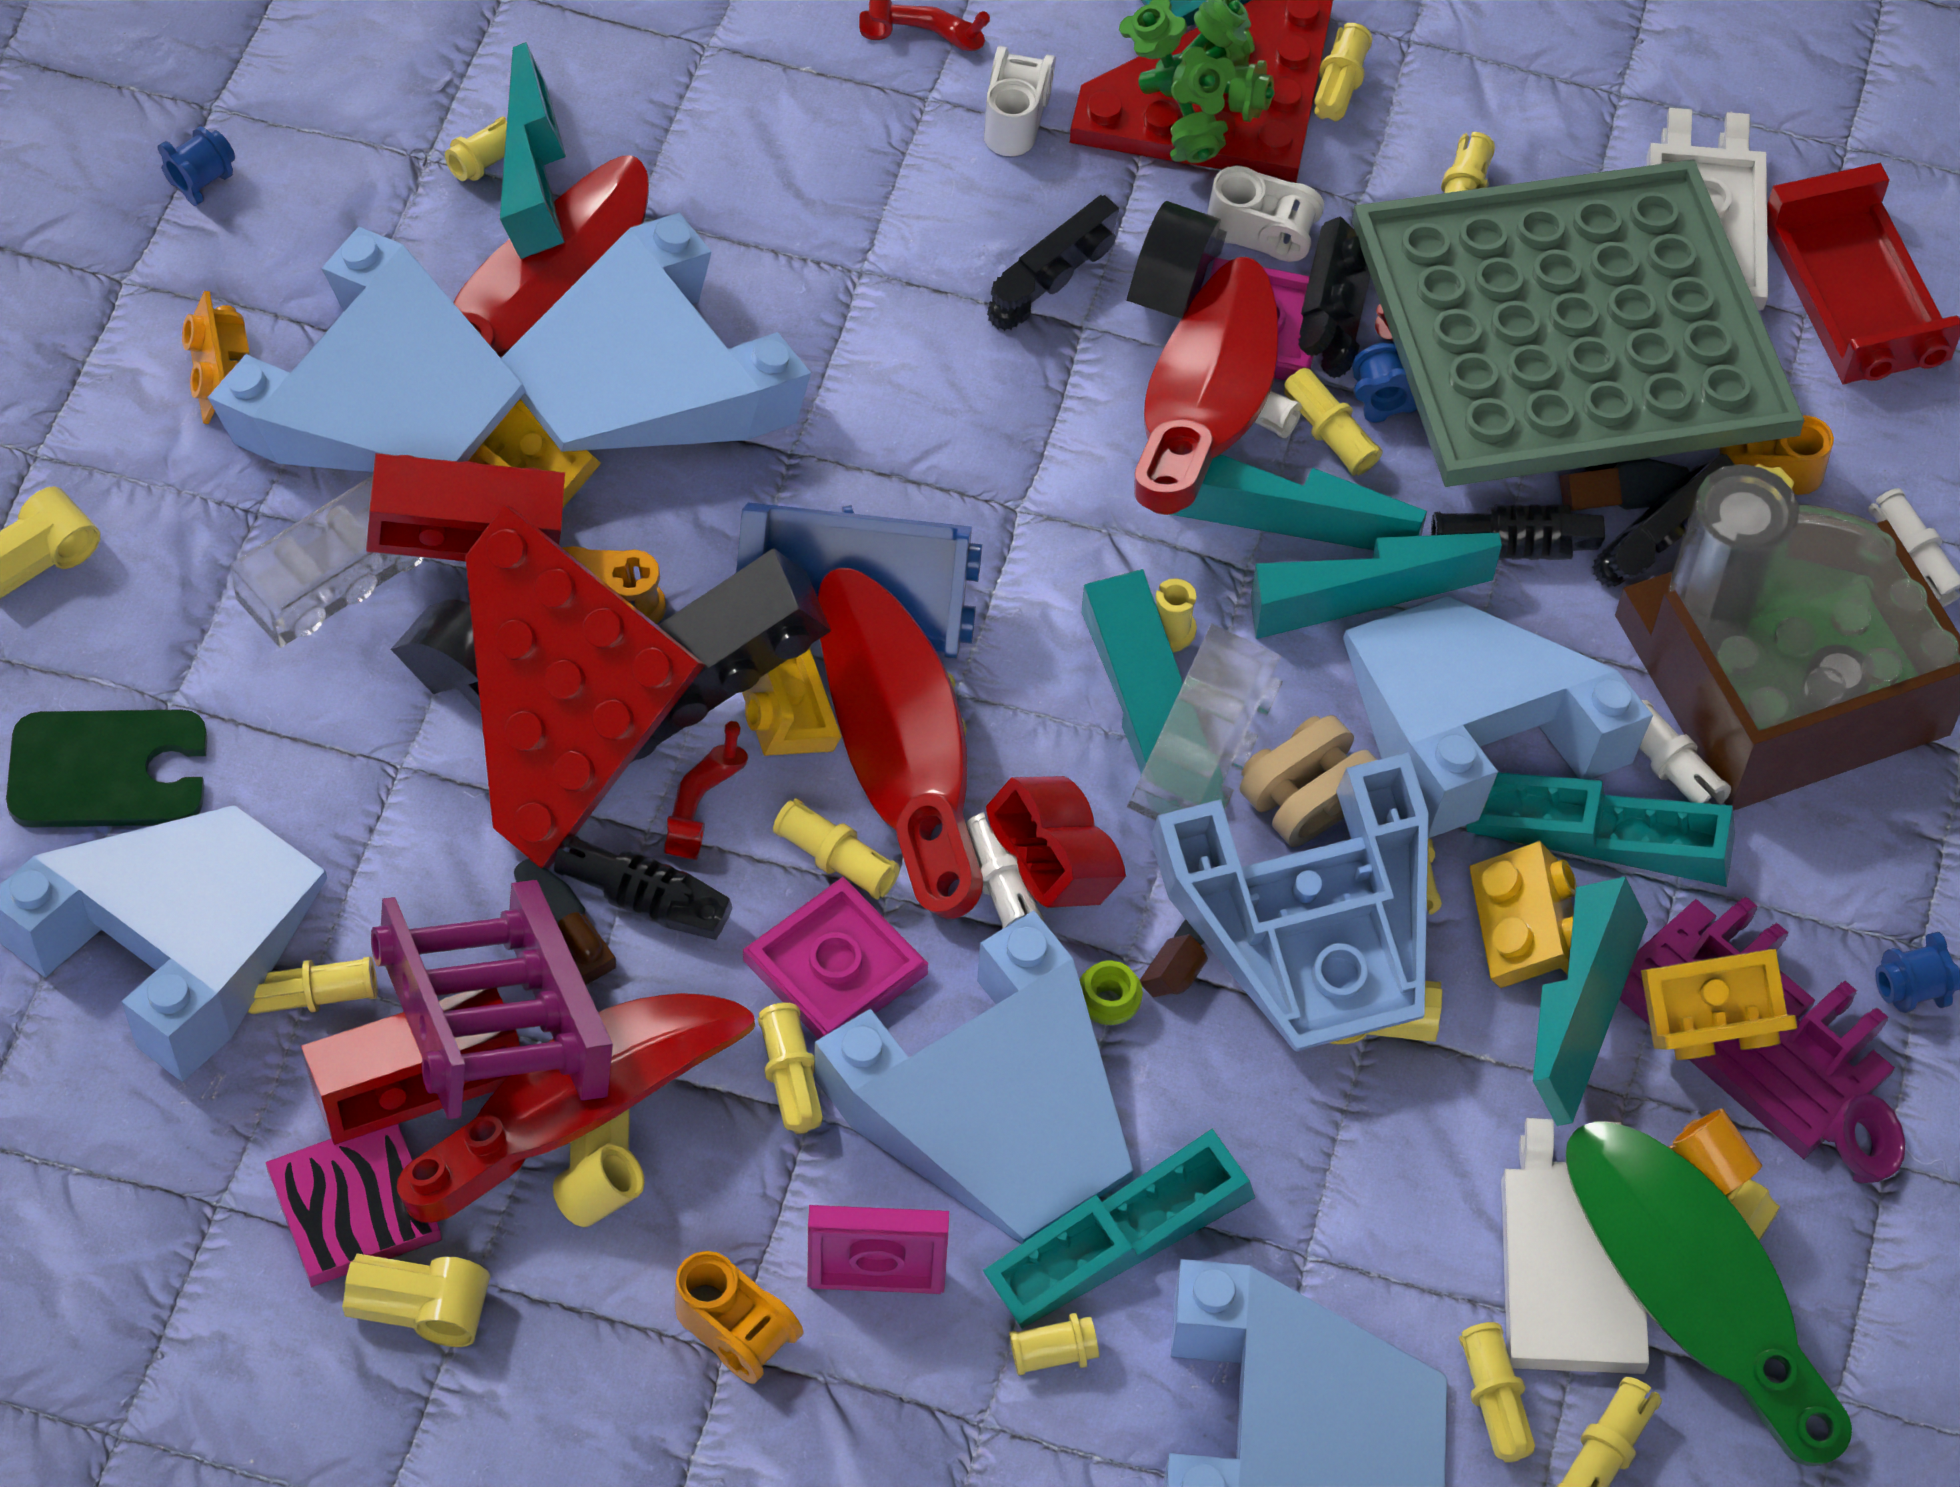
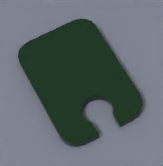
M183 709L40 711L30 713L16 723L12 733L6 795L9 815L21 826L32 828L154 826L198 815L204 798L203 777H183L175 782L164 783L151 778L147 773V769L153 758L164 752H180L187 757L206 756L207 732L205 722L193 711Z

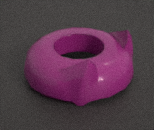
M1858 1094L1843 1103L1822 1136L1828 1142H1835L1836 1149L1843 1162L1855 1173L1852 1180L1861 1184L1879 1182L1890 1177L1899 1170L1904 1160L1905 1138L1902 1125L1894 1110L1883 1099L1872 1094ZM1857 1122L1867 1129L1871 1137L1872 1151L1870 1156L1860 1149L1856 1141L1855 1127Z

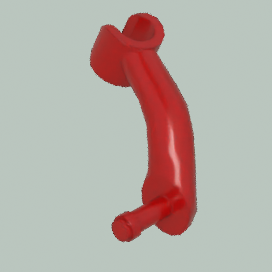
M870 0L869 11H862L859 15V29L862 36L867 39L882 40L887 38L892 33L893 24L915 26L933 31L955 47L965 51H977L984 46L985 37L981 30L990 22V15L985 11L979 12L973 23L937 7L892 4L891 0Z
M727 722L724 730L726 734L724 745L714 747L710 753L684 775L678 784L672 816L667 818L668 833L664 844L665 854L693 860L698 859L705 829V823L694 821L700 800L708 790L736 774L747 764V752L737 746L741 730L738 722Z

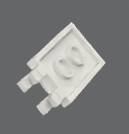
M1669 108L1667 128L1662 130L1661 144L1650 143L1647 154V166L1695 159L1757 309L1764 310L1768 299L1766 152L1749 151L1750 114L1727 112L1724 121L1725 131L1724 133L1720 132L1718 148L1691 146L1692 109Z
M1526 1118L1525 1135H1521L1519 1139L1521 1169H1505L1501 1179L1506 1341L1512 1368L1645 1374L1649 1365L1647 1312L1623 1282L1594 1235L1573 1192L1566 1162L1552 1161L1554 1150L1553 1119ZM1609 1122L1621 1125V1122Z

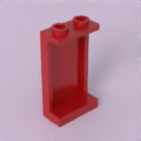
M1881 162L1774 185L1767 204V235L1842 385L1865 379L1877 381L1891 373L1918 367L1924 369L1934 368L1952 359L1960 338L1959 316L1942 318L1882 203L1890 179Z

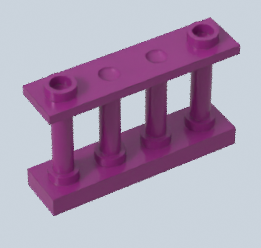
M537 880L511 883L509 910L502 911L500 918L408 929L395 897L382 898L381 926L372 927L371 930L373 958L376 966H385L422 1055V1074L426 1090L429 1094H438L447 1119L461 1118L464 1082L559 1069L562 1075L569 1074L581 1101L608 1097L613 1043ZM503 944L506 950L514 949L517 956L515 959L429 970L425 969L420 957L421 954ZM522 985L525 991L532 990L536 999L443 1012L437 996ZM540 1026L543 1032H551L555 1042L461 1054L455 1038Z

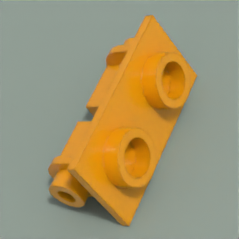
M204 291L194 314H188L184 320L182 344L185 350L191 351L193 363L190 377L191 395L193 398H199L203 424H209L215 410L208 396L239 362L229 359L241 360L245 354L249 355L250 352L243 316L230 305H222L213 309L210 291Z

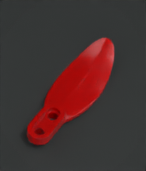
M631 155L620 156L590 172L554 201L564 243L520 259L511 240L508 239L488 257L461 288L453 303L500 358L629 228L644 223L648 205L649 181L648 173L643 163L637 157Z
M1238 257L1228 261L1205 283L1169 338L1149 380L1144 406V426L1148 441L1135 469L1134 495L1138 503L1157 514L1169 515L1177 513L1195 501L1213 458L1230 448L1249 430L1261 413L1270 394L1276 372L1278 353L1277 306L1267 273L1262 265L1252 258Z
M851 568L832 570L824 577L818 593L819 603L831 629L829 633L820 638L833 705L850 762L874 809L897 832V839L917 901L925 909L941 918H959L970 912L979 901L983 890V877L963 815L967 789V747L962 717L952 683L932 643L895 596L862 572ZM942 823L940 835L931 840L933 829ZM959 879L956 891L951 896H948L950 885Z
M688 993L640 998L599 1011L601 1020L613 1043L608 1097L581 1101L570 1075H562L559 1069L510 1075L490 1096L476 1118L414 1159L403 1169L397 1181V1191L408 1214L415 1220L425 1223L439 1222L455 1215L512 1176L521 1168L526 1158L547 1153L582 1137L619 1116L699 1063L745 1037L755 1027L753 1013L732 1000Z

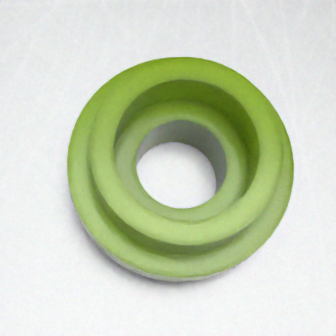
M1113 960L1101 961L1087 969L1079 979L1090 1019L1094 1022L1104 1025L1124 1023L1131 1019L1141 1006L1143 995L1141 982L1137 975L1121 962ZM1104 991H1112L1120 999L1108 1001L1098 997V995Z

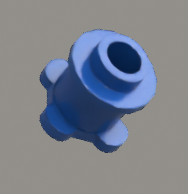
M201 126L192 131L193 138L176 149L168 141H164L157 146L162 157L163 165L161 169L171 185L176 186L185 195L186 199L193 206H197L204 201L200 192L201 188L218 177L226 180L233 175L231 162L235 160V153L223 134L217 130L210 132Z
M1376 343L1362 350L1355 357L1352 364L1353 375L1357 380L1354 393L1357 400L1364 402L1363 412L1367 421L1380 423L1385 421L1388 416L1400 412L1412 413L1418 410L1395 344Z
M1938 931L1926 935L1925 947L1906 952L1896 948L1888 949L1883 953L1881 965L1876 968L1875 972L1877 988L1883 1000L1889 1004L1893 1003L1903 1013L1911 1012L1916 1008L1917 1003L1931 999L1934 1000L1939 1008L1951 1006L1953 1004L1954 992L1960 990V969L1953 962L1949 954L1945 937Z

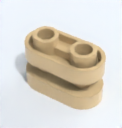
M1334 715L1321 719L1318 716H1313L1304 721L1294 731L1289 740L1271 751L1266 748L1253 755L1241 771V775L1244 778L1239 790L1259 812L1271 810L1279 805L1280 808L1273 818L1272 826L1291 847H1298L1309 842L1344 818L1336 790L1346 768L1377 759L1368 750H1360L1348 757L1346 754L1353 744L1354 735Z

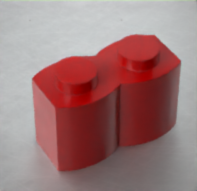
M1065 776L1011 777L986 805L987 817L995 837L1009 853L1017 857L1021 878L1030 894L1041 905L1047 908L1101 905L1126 877L1125 866L1118 848L1103 830L1095 826L1093 813L1082 790Z

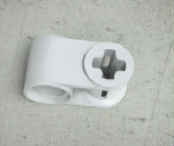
M997 47L987 92L984 141L993 152L1002 156L1015 157L1025 154L1033 147L1043 109L1047 107L1055 72V56L1047 54L1044 59L1010 54L1007 47Z
M1231 166L1221 170L1214 178L1207 214L1221 219L1219 229L1227 231L1224 243L1237 244L1269 254L1278 260L1293 262L1307 256L1311 247V238L1309 236L1313 223L1319 221L1325 207L1321 195L1307 185L1287 182L1258 173L1248 167ZM1298 200L1300 205L1298 210L1294 211L1292 210L1293 204ZM1286 233L1291 235L1287 244L1283 242Z

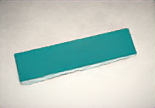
M527 42L514 46L512 50L500 221L520 259L564 243L544 165L566 157L546 81Z
M1220 454L1211 461L1195 501L1187 508L1169 515L1374 550L1376 538L1422 536L1427 511L1313 467L1304 485Z
M1500 533L1376 538L1372 559L1256 563L1250 597L1255 638L1260 639L1493 581L1502 546Z
M1140 569L1084 584L1081 613L1123 711L1122 729L1158 814L1161 815L1220 799L1225 811V800L1144 570Z
M1502 772L1497 773L1479 820L1466 825L1467 832L1526 845L1541 841L1550 850L1727 887L1735 838L1732 805L1604 795L1603 781Z
M1626 876L1576 887L1568 979L1542 985L1533 1083L1556 1126L1571 1124L1575 1119L1648 923Z
M1212 1128L1101 1202L1098 1196L1094 1195L983 1269V1272L1020 1328L1023 1329L1255 1199L1252 1185Z

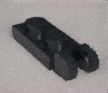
M1099 195L1019 257V260L1005 270L1001 277H997V280L993 281L991 289L992 302H989L987 311L988 321L992 322V326L995 325L997 329L1001 328L1005 331L1006 329L1012 330L1013 327H1017L1018 323L1022 324L1030 317L1031 303L1046 291L1049 294H1055L1060 291L1071 279L1074 270L1088 259L1095 262L1102 258L1115 242L1116 235L1114 230L1119 207L1106 195Z
M1341 216L1325 222L1321 227L1301 310L1303 320L1299 333L1301 337L1298 339L1300 349L1307 355L1312 357L1322 353L1323 359L1320 366L1324 372L1334 379L1336 377L1340 378L1341 375H1345L1347 371L1351 370L1350 368L1355 356L1358 354L1360 345L1356 342V337L1371 276L1360 247L1359 236L1356 235L1355 230Z
M1722 453L1693 468L1603 549L1602 553L1597 555V559L1593 560L1594 566L1592 568L1594 569L1593 575L1597 577L1596 581L1599 580L1601 585L1605 584L1607 587L1612 585L1615 587L1625 582L1627 578L1637 577L1643 573L1642 571L1655 563L1656 551L1657 553L1664 551L1687 532L1682 522L1694 511L1698 516L1704 515L1707 503L1713 494L1722 489V486L1740 471L1729 456Z

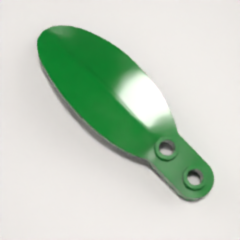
M1593 1122L1577 1128L1567 1142L1565 1154L1567 1171L1573 1192L1606 1256L1645 1311L1690 1357L1714 1374L1728 1379L1738 1386L1749 1405L1783 1451L1792 1460L1806 1466H1821L1840 1457L1847 1449L1852 1436V1425L1849 1415L1800 1349L1793 1314L1779 1276L1758 1238L1738 1210L1700 1170L1653 1137L1633 1128L1609 1122ZM1767 1359H1776L1783 1364L1786 1375L1782 1383L1771 1382L1765 1376L1763 1367ZM1810 1416L1820 1417L1826 1422L1828 1435L1824 1441H1817L1809 1436L1806 1430V1423Z

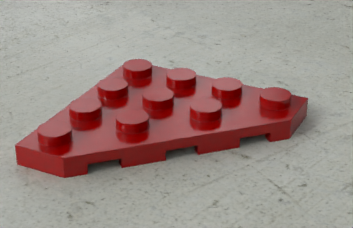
M1252 0L1243 5L1251 22V27L1248 30L1255 46L1254 52L1249 55L1248 63L1250 66V64H1257L1259 60L1266 61V75L1273 76L1275 91L1268 110H1262L1259 118L1253 117L1251 122L1243 121L1242 113L1230 111L1229 94L1223 93L1225 105L1214 116L1216 121H1225L1228 130L1223 133L1226 145L1220 149L1218 154L1206 161L1190 163L1185 160L1180 161V163L1219 170L1231 166H1243L1261 174L1297 183L1333 0ZM1195 28L1185 33L1181 37L1178 47L1172 52V55L1182 53L1201 33L1199 29ZM1138 56L1082 84L1071 124L1069 143L1173 161L1170 152L1175 147L1171 141L1172 134L1170 129L1176 121L1183 118L1179 104L1174 98L1166 97L1162 92L1144 94L1139 86L1140 74L1144 71L1155 69L1160 58L1149 59ZM1192 104L1195 113L1202 111L1201 106Z
M503 505L465 556L493 829L540 868L545 867L549 869L555 862L559 848L562 850L566 848L563 846L564 839L568 835H575L705 664L514 508Z

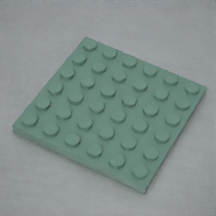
M1695 159L1354 205L1352 224L1356 235L1359 236L1361 250L1445 487L1800 436L1804 423L1803 415Z

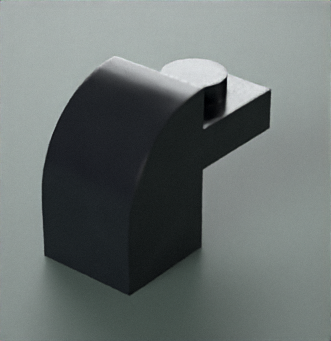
M1165 201L1156 213L1144 240L1126 301L1182 319L1193 299L1201 290L1208 264L1222 252L1227 231L1219 229L1221 219Z
M452 599L430 605L390 650L432 694L457 688L481 713L470 603Z

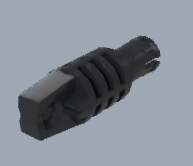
M1495 504L1494 507L1488 508L1487 513L1434 512L1431 521V535L1500 533L1502 546L1498 560L1572 559L1573 551L1598 550L1605 540V523L1603 515L1571 513L1570 505L1522 506V504H1513L1512 506H1505L1504 504Z
M570 834L563 841V846L570 849L569 853L560 848L557 852L554 863L555 873L562 876L566 875L600 889L604 893V898L611 905L625 909L627 912L639 915L651 922L654 921L668 929L716 940L731 914L733 907L729 897L687 872L679 871L670 865L662 864L636 851H623L617 855Z

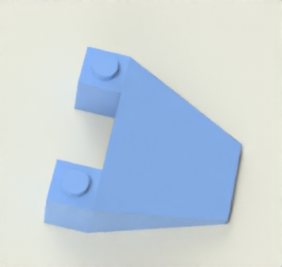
M680 212L629 228L501 358L522 382L526 390L520 399L561 452L745 441L797 423L811 372L778 332L729 349L719 339L693 306V304L699 303L712 251Z
M358 226L321 268L344 312L293 371L289 373L245 354L208 396L232 442L239 447L278 464L373 472L375 453L411 455L418 458L457 462L468 461L524 395L526 390L522 382L403 244Z
M1449 596L1346 630L1343 636L1381 759L1407 752L1410 753L1428 810V839L1479 820L1498 773L1497 769L1481 750V746L1539 726L1577 777L1589 780L1632 764L1653 717V714L1617 669Z
M1409 752L1346 768L1336 792L1351 837L1350 840L1241 867L1221 799L1157 816L1150 838L1169 900L1295 1052L1419 1020L1424 1017L1428 810Z
M233 805L33 856L0 884V943L46 978L99 931L103 930L155 969L156 972L121 1002L136 1047L181 1082H184L232 1039L255 1000L254 995L258 984H263L267 973L272 972L327 880L326 871Z
M1034 910L980 942L977 982L996 1005L911 1057L906 1055L871 1008L815 1041L814 1080L853 1130L1021 1244L1094 1195H1097L1099 1198L1133 1176L1132 1163L1073 957Z
M1180 1260L1174 1293L1171 1357L1241 1363L1236 1459L1169 1453L1163 1487H1445L1447 1375L1250 1265Z

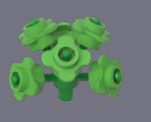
M1152 0L1148 5L1139 8L1133 16L1125 17L1119 25V31L1124 38H1131L1134 42V50L1138 56L1149 59L1160 58L1155 69L1144 71L1140 74L1139 86L1142 92L1147 95L1162 92L1166 97L1174 98L1179 104L1183 118L1176 121L1170 129L1172 134L1171 141L1175 147L1170 152L1172 160L1175 162L1187 160L1190 163L1203 162L1214 157L1226 145L1223 133L1228 130L1225 121H1216L1214 116L1225 105L1223 93L1229 94L1230 111L1242 113L1243 121L1251 122L1253 117L1259 118L1262 110H1268L1272 97L1275 94L1273 76L1266 75L1267 63L1264 60H1259L1257 64H1250L1249 66V55L1254 52L1255 46L1248 30L1251 27L1248 13L1239 0H1206V2H1203L1194 15L1195 24L1201 33L1182 53L1172 55V52L1178 47L1181 37L1186 32L1187 24L1183 17H1176L1172 13V5L1169 0ZM1192 104L1201 106L1202 111L1195 113Z

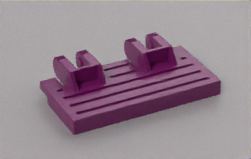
M1745 896L1715 921L1717 916L1699 900L1695 899L1637 950L1619 1000L1650 1026L1641 970L1768 949H1776L1777 952L1786 940L1789 932L1778 923L1772 924L1770 928H1766L1740 953L1728 942L1740 930L1749 925L1758 906ZM1780 970L1787 1015L1796 1016L1797 1029L1780 1031L1781 1044L1741 1050L1739 1038L1714 1042L1715 1055L1688 1060L1804 1160L1825 1141L1822 1138L1823 1133L1837 1115L1843 1103L1858 1094H1872L1893 1073L1895 1067L1874 1049L1855 1067L1849 1063L1877 1036L1886 1025L1889 1017L1876 1007L1871 1012L1866 1013L1854 1027L1840 1038L1827 1026L1850 1007L1854 996L1857 994V990L1847 981L1841 982L1813 1007L1815 999ZM1809 1009H1811V1010L1803 1017V1019L1800 1021L1799 1019H1800Z

